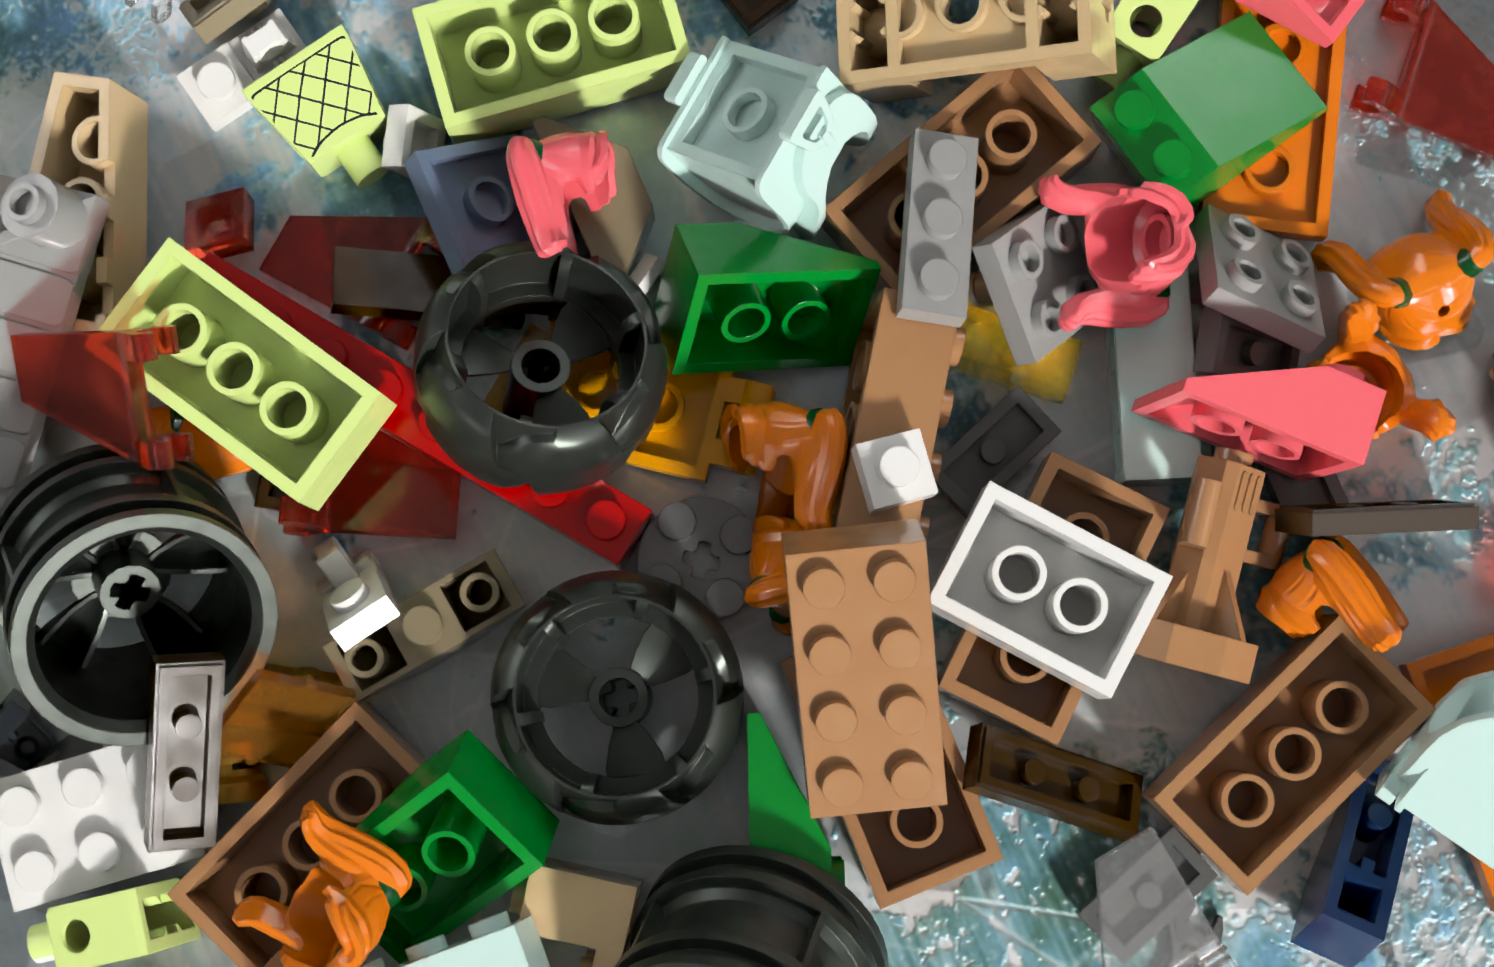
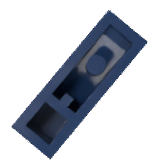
M1387 759L1336 808L1305 884L1290 941L1344 967H1354L1385 941L1414 816L1405 808L1401 813L1394 810L1396 798L1388 805L1375 796L1378 776L1390 762Z

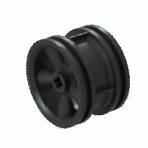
M106 442L86 446L63 454L34 471L15 488L0 508V626L4 633L5 645L17 682L23 694L31 705L57 728L78 738L99 744L114 746L148 745L151 655L221 652L226 660L223 714L245 695L261 674L270 656L277 631L278 609L273 583L257 551L245 535L235 511L219 484L207 471L188 457L158 445L142 442ZM149 532H172L177 534L162 543L154 534ZM171 574H213L204 594L189 613L163 596V593L170 584ZM71 581L72 591L78 600L70 604L40 628L36 625V620L47 592L55 582ZM107 617L135 618L144 641L121 647L96 648Z
M724 845L698 850L685 855L661 873L653 884L645 904L636 919L632 930L630 949L619 959L615 967H889L885 941L876 921L855 894L839 880L819 867L784 852L757 846Z

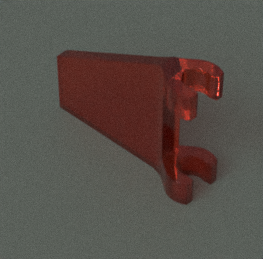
M1385 0L1379 18L1395 26L1414 28L1415 32L1397 86L1382 78L1370 76L1366 86L1360 84L1356 86L1349 109L1363 116L1403 124L1494 160V65L1434 0Z
M290 215L259 270L331 309L332 255L335 246L420 254L423 248L426 247L438 256L444 255L427 217ZM343 315L406 351L410 349L416 338L418 328L412 325L410 320Z
M175 325L125 330L18 333L10 336L20 396L23 403L148 470H168L175 468L174 461L196 460L193 434L191 432L154 435L143 362L158 360V355L180 353Z
M379 430L319 511L300 504L291 497H281L278 523L283 524L284 534L295 536L347 533L456 540L461 475Z

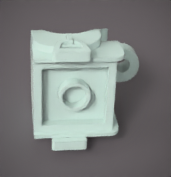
M722 35L708 60L705 55L690 51L665 91L664 99L680 108L659 142L657 156L659 161L692 191L735 217L734 222L796 239L811 240L814 239L826 217L827 183L833 163L844 144L858 147L867 145L878 126V122L869 106L856 94L849 92L827 66L821 65L818 67L731 41L727 36Z
M1493 670L1460 680L1434 706L1436 708L1435 711L1416 729L1411 739L1406 742L1379 774L1375 796L1388 805L1396 798L1394 810L1398 813H1401L1405 808L1494 870Z

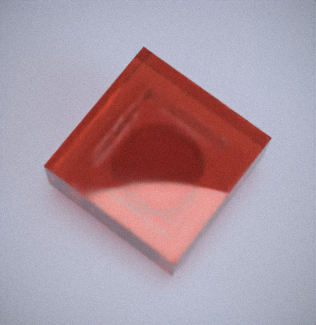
M244 187L187 201L185 208L184 248L201 261H203L208 251L222 259L254 251L255 201Z

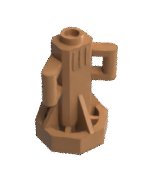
M1216 446L1213 457L1197 456L1168 569V574L1172 575L1173 578L1134 652L1135 655L1245 684L1250 683L1259 646L1246 642L1235 594L1242 564L1271 571L1278 570L1279 566H1281L1289 533L1275 531V509L1280 508V504L1259 499L1266 473L1252 468L1254 455ZM1255 514L1266 516L1258 550L1255 552L1247 550V545Z

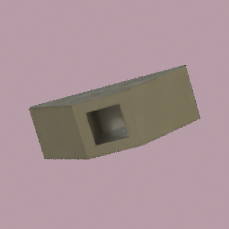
M545 116L532 121L539 140L565 132H585ZM611 142L615 156L616 196L611 198L609 204L604 205L601 210L591 212L586 200L583 198L573 199L569 206V216L574 234L580 231L589 251L588 254L581 257L589 260L591 257L599 255L630 276L638 264L654 224L655 214L653 204L628 148Z
M493 548L397 603L400 612L398 617L345 652L335 639L322 647L352 702H361L425 672L479 641L527 605L496 550Z

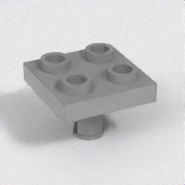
M1039 200L972 247L980 269H977V272H972L970 275L969 297L972 303L979 309H989L994 306L1016 366L1037 363L1085 326H1078L1072 331L1060 329L1058 326V315L1063 303L1076 294L1098 288V284L1089 274L1086 256L1079 240L1078 228L1071 215L1052 210L1041 204Z
M1207 204L1193 219L1202 304L1206 306L1205 308H1212L1310 354L1326 338L1311 253L1300 243L1292 239L1282 240L1256 227L1243 215L1237 213L1228 214Z

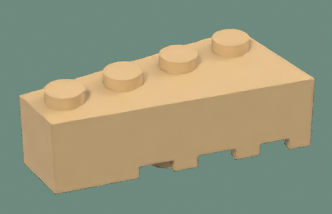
M54 71L29 173H39L69 189L96 194L111 202L69 340L87 344L146 267L148 103L109 78Z

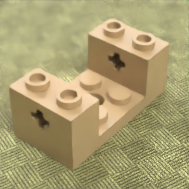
M836 0L839 81L846 89L872 103L933 96L932 79L1032 66L1053 81L1117 73L1114 0H979V7L974 17L962 24H955L950 19L949 7L952 0Z
M546 857L544 866L514 886L509 912L520 914L519 920L532 915L540 937L596 949V951L587 950L585 957L582 956L579 967H615L619 959L629 950L644 879Z

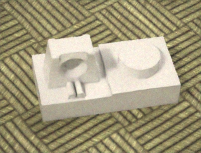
M278 8L175 77L206 122L216 133L253 108L242 93V89L306 48V45L281 9Z
M331 536L313 548V552L317 557L316 562L325 574L324 578L316 582L322 602V609L329 632L344 652L400 615L382 565L370 548L351 558L335 536Z

